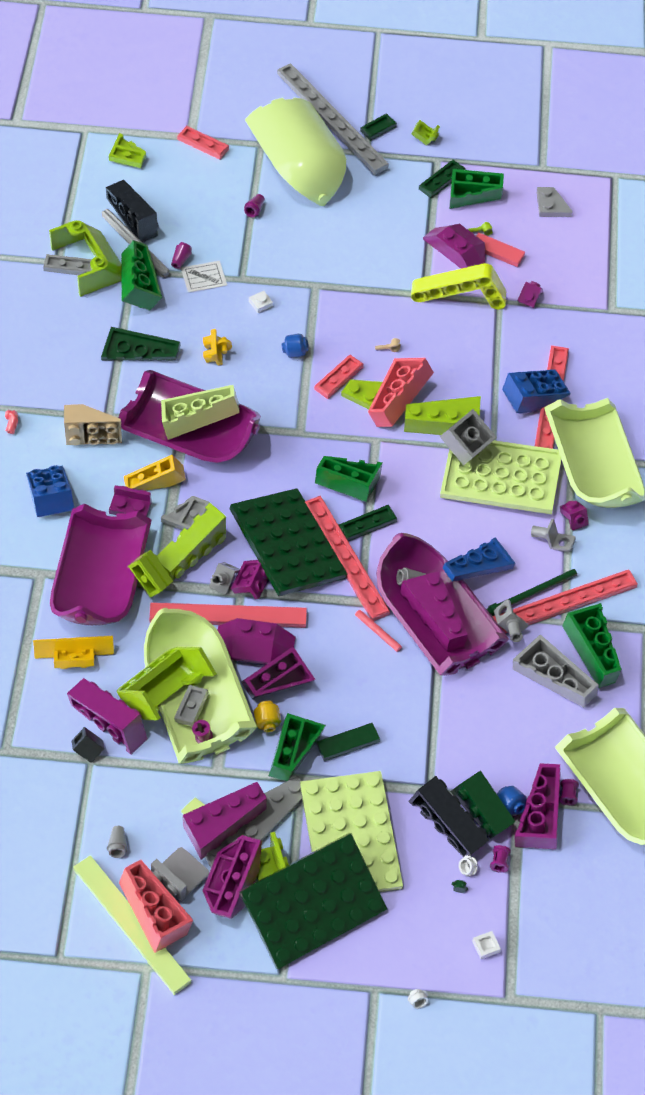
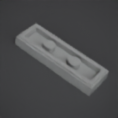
M46 254L43 271L81 275L92 270L90 267L92 259Z

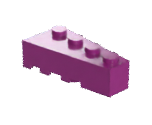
M439 571L402 581L400 594L409 601L411 608L421 616L423 623L429 626L432 634L443 648L448 652L465 647L468 634Z
M83 678L67 692L71 706L89 721L93 719L101 731L107 730L113 737L112 740L118 745L121 742L126 745V751L130 755L148 739L140 712L134 708H129L123 700L114 698L109 691H103L95 682H90Z
M539 764L519 827L514 836L515 847L557 850L561 779L560 764Z
M257 781L182 815L183 828L200 859L205 858L212 849L219 847L221 842L229 836L232 837L243 825H247L267 809V797Z

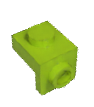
M419 120L411 135L425 145H428L431 141L434 142L438 138L440 126L437 125L432 129Z

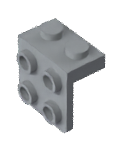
M183 847L175 850L163 863L157 858L151 863L152 873L171 895L180 901L185 899L209 875V870Z

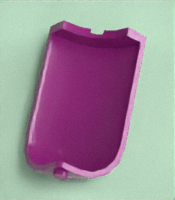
M147 370L144 371L135 392L138 395L134 401L130 400L121 409L118 418L121 419L122 430L203 461L219 463L231 460L247 447L253 435H257L259 431L261 415L255 410L239 403L240 413L168 440L162 423L161 400L206 390L156 371Z
M85 503L72 509L50 595L49 604L52 613L76 624L92 626L112 624L124 618L132 606L138 582L128 565L144 554L152 520L139 511L117 513L116 516H108L105 511L97 510Z
M398 533L392 538L391 543L386 547L379 559L376 572L377 586L385 603L440 676L456 674L458 669L462 667L469 669L480 663L479 659L487 653L491 656L509 640L508 636L464 580L451 581L442 569L444 563L448 560L423 539L408 533ZM408 568L426 574L439 571L468 634L465 647L448 652L443 648L432 634L429 626L423 623L421 616L411 608L409 601L400 594L401 585H398L396 580L399 569Z

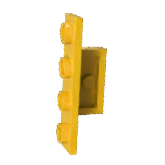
M113 636L33 640L34 658H54V668H87L94 666V655L114 654Z

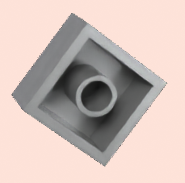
M474 409L440 436L463 466L497 438Z

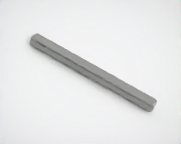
M109 209L102 211V217L129 244L133 240L141 242ZM149 250L154 270L161 277L165 278L170 274L169 269Z

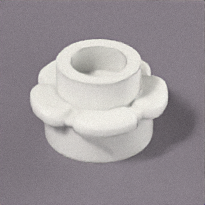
M468 855L462 858L459 862L460 872L466 876L475 875L478 870L477 860Z
M415 989L410 993L408 1002L414 1009L423 1008L428 1004L427 991Z

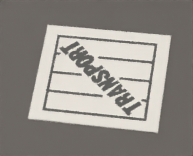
M220 260L181 267L188 292L227 286Z

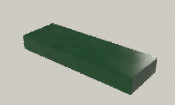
M453 159L422 182L418 190L432 198L451 183L453 169L465 170L466 168Z
M388 504L338 525L349 542L396 523L397 517Z
M372 722L316 741V745L323 761H327L379 743L380 737Z

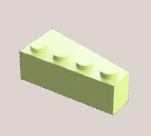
M234 385L161 400L162 423L168 440L240 413Z

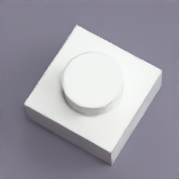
M265 291L249 297V303L257 313L273 307V301Z
M493 931L473 937L472 939L480 960L498 954L501 951Z

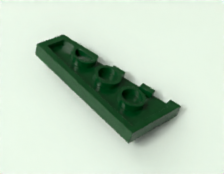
M111 326L101 355V361L176 360L181 343L176 340Z

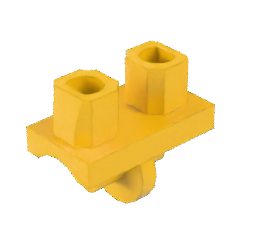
M216 329L211 330V335L203 337L205 349L211 348L210 350L203 351L206 363L215 361L218 366L223 365L222 353L226 354L227 351L232 349V342L227 337H219Z

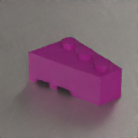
M292 647L241 681L250 697L255 698L306 684L316 679L295 648Z

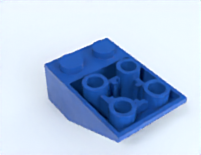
M556 369L508 373L502 388L516 413L534 412L571 394Z
M53 465L46 469H33L30 472H26L37 517L72 511L74 509L72 492L63 465Z

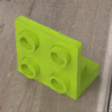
M275 832L270 834V847L261 849L260 870L257 875L258 881L289 865L287 857L282 856L283 844L281 838H277Z

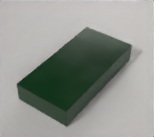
M386 113L360 127V132L372 141L396 128L397 122Z

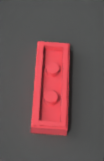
M187 125L177 136V140L219 160L229 150V145Z
M479 232L476 235L485 242V254L515 267L519 266L525 256V251Z
M349 354L314 386V390L329 399L363 368L364 364Z

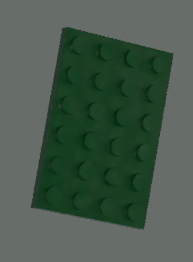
M298 488L230 505L229 509L259 563H261L278 597L346 579L348 575L309 510Z
M352 833L334 840L239 891L275 969H280L387 910Z

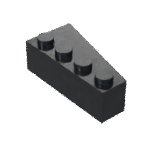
M123 179L106 187V199L127 228L142 243L158 236L157 212L131 185Z
M437 776L419 788L408 801L412 806L417 805L422 810L420 814L425 819L430 818L434 822V828L439 833L448 836L447 841L463 858L467 855L469 857L472 856L489 841L485 830L477 826L473 816L462 808L459 799L448 791L445 782L442 779H438Z

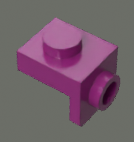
M531 281V283L525 282L517 301L535 308L540 294L543 293L541 285L534 281Z
M577 500L568 501L560 506V513L569 519L570 529L576 530L589 525L587 508Z

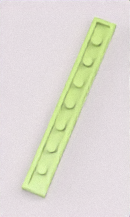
M90 855L73 867L76 874L172 994L175 995L191 983V979L166 948L154 953L129 902Z

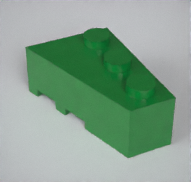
M287 713L268 776L286 782L290 780L316 744V741L321 737L326 725Z

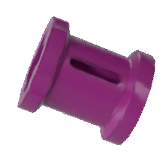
M198 720L192 726L197 743L213 739L210 724L205 720Z
M573 779L562 780L560 783L562 796H560L559 802L563 805H576L578 802L576 789L579 787V782Z
M496 845L493 847L492 852L494 856L493 861L490 863V869L500 873L507 872L509 868L507 861L511 849L507 846Z

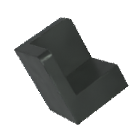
M83 727L71 740L72 750L90 763L105 749L103 740L86 727Z

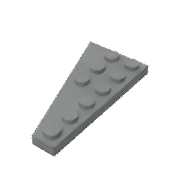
M299 776L264 793L267 797V809L250 823L243 825L232 837L229 836L221 842L219 847L207 853L205 859L211 868L217 853L230 843L238 840L237 838L241 835L263 842L270 835V832L276 826H279L283 819L302 802L301 779Z

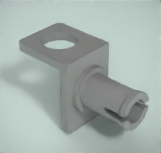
M554 519L550 520L547 528L533 525L531 528V537L546 539L549 548L553 550L570 552L576 540V537L573 535L558 533ZM563 539L569 540V544L566 546H560L559 542Z
M226 562L218 563L214 574L211 576L212 578H210L209 587L227 594L235 573L239 572L240 568Z
M507 599L494 610L496 621L500 627L509 632L511 641L519 642L523 638L521 632L529 625L513 613L511 602ZM507 607L506 612L500 616L501 610Z

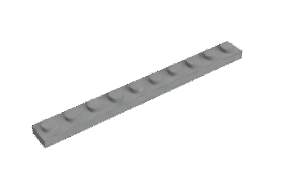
M291 63L277 69V75L301 99L311 102L324 123L374 175L388 169L389 163Z

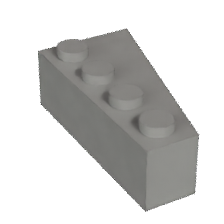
M541 634L513 659L512 670L583 708L598 695V684Z

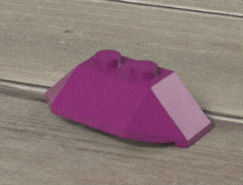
M460 223L436 227L423 237L424 241L460 269L485 264V242Z
M241 618L221 624L217 629L224 640L231 660L265 665L294 647L296 636L277 623Z
M243 835L217 853L202 890L212 914L230 919L245 908L239 891L254 884L260 870L262 841Z

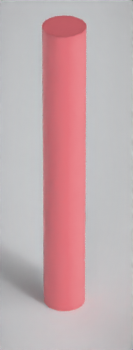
M358 610L355 613L357 618L396 652L401 650L402 646L364 612Z

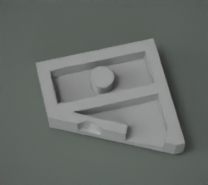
M537 187L539 217H572L573 212L554 187Z
M191 496L184 503L174 507L173 512L168 515H162L161 522L180 530L184 528L188 530L194 523L193 519L198 514L202 516L207 511L205 507L210 502L196 496Z

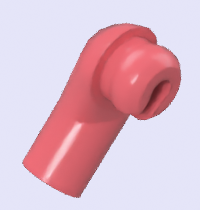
M7 410L5 418L9 421L5 431L14 434L18 424V413L15 410Z

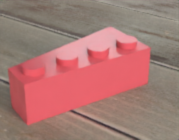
M394 358L368 410L377 427H392L406 410V404H410L433 375L434 372L426 358Z
M142 860L125 867L119 884L154 953L185 937L193 922L190 915Z

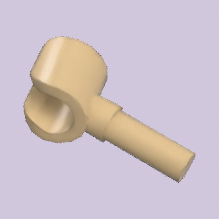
M393 338L391 344L377 345L375 350L390 349L392 352H398L401 346L399 344L400 339Z

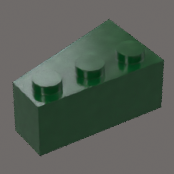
M481 770L450 791L452 795L459 799L464 809L473 816L475 822L485 830L490 839L515 823V820Z

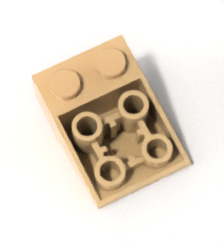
M84 404L64 405L66 445L122 443L120 418Z

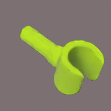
M484 222L479 227L468 228L470 232L483 231L486 236L493 233V228L489 222Z

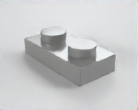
M189 685L174 717L175 722L193 726L208 697V690Z

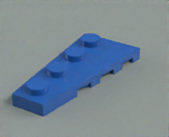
M494 537L489 543H483L479 548L471 549L467 554L459 555L445 562L442 569L451 581L454 582L514 568L516 563L497 538Z

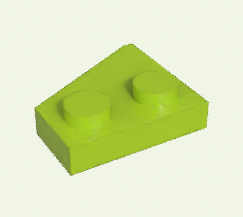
M119 133L108 155V159L112 162L141 168L146 158V151L137 147L134 142H128L124 139V135Z
M350 379L341 391V396L369 410L382 382Z

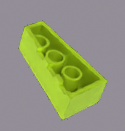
M481 396L406 404L404 432L442 435L472 409L480 416Z
M211 503L205 507L207 511L202 516L198 514L193 519L194 523L188 530L184 528L180 532L176 542L171 541L157 555L159 562L169 572L173 581L176 578H180L189 567L195 566L200 558L207 556L217 544H222L226 539V516Z

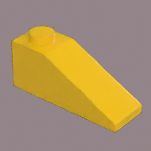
M173 455L124 476L125 486L145 491L171 487L186 480L183 464Z

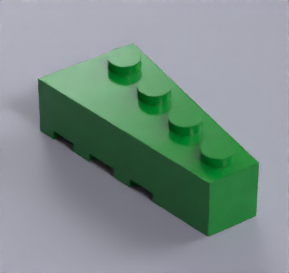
M133 240L121 253L122 302L150 311L162 299V294L148 245Z
M601 603L567 613L562 625L592 678L598 684V688L616 683L622 670L616 649L613 648L611 642L612 636L608 632L607 620L603 616Z

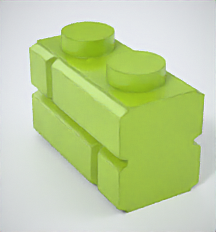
M152 550L142 554L128 565L150 598L162 592L173 582L169 572L164 569L157 555Z

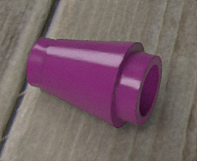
M257 194L245 203L244 212L247 216L255 217L259 215L265 201L264 196Z
M180 242L179 245H176L171 266L175 269H180L192 254V247L189 244Z

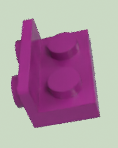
M115 485L109 514L117 515V513L139 511L148 516L152 504L151 493L145 490Z
M258 560L243 562L231 587L234 594L251 592L255 600L260 598L268 581L261 563Z

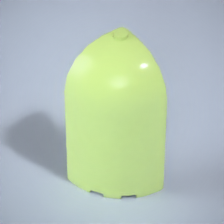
M293 97V99L279 98L272 100L270 104L264 107L260 106L247 116L245 121L276 170L300 194L319 206H325L342 184L346 172V157L343 149L311 102Z
M609 398L585 404V408H577V405L568 404L561 399L544 407L570 485L577 496L592 505L603 508L626 507L645 500V486L617 408Z
M163 608L156 613L146 632L144 644L145 667L172 648L202 647L217 673L215 676H203L201 678L202 681L195 685L196 687L208 690V697L197 721L205 720L210 724L213 739L197 743L192 726L175 722L174 717L189 685L182 686L158 705L179 764L200 761L204 759V755L213 752L218 755L229 750L230 744L237 740L242 742L257 726L224 640L218 630L207 619L192 611Z
M614 708L595 723L596 727L587 731L585 728L579 732L567 734L555 748L615 829L627 840L645 845V734L625 708Z

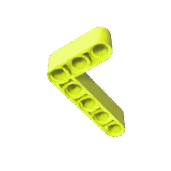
M485 263L415 279L412 282L411 299L415 302H425L481 289L489 305L493 309L498 310L503 309L506 305V288L494 267Z

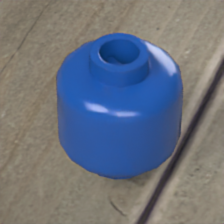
M301 333L287 335L284 342L281 343L283 353H286L289 358L305 356L306 351H309L308 339Z
M505 786L499 790L497 795L511 816L524 812L527 798L517 787Z

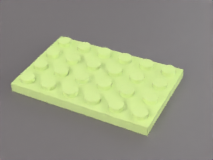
M494 440L463 466L449 449L440 498L552 515L561 465L559 450Z
M381 771L300 781L311 853L348 833H352L379 892L403 889Z

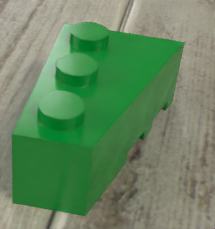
M453 169L449 209L501 199L504 173Z
M323 456L316 468L315 484L367 502L380 479L383 462L370 464L365 463V460L352 462L347 461V458Z

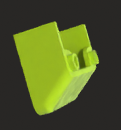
M75 220L49 230L52 251L84 239L95 256L90 262L92 270L77 276L80 297L121 282V262L99 229L82 221Z
M175 647L159 656L120 686L116 692L120 699L131 709L134 708L140 712L141 719L148 721L161 719L158 714L159 704L182 686H195L202 681L201 678L203 676H215L217 673L202 647Z

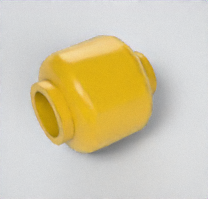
M263 701L254 709V719L257 728L264 730V732L276 730V727L281 724L278 705L272 701Z

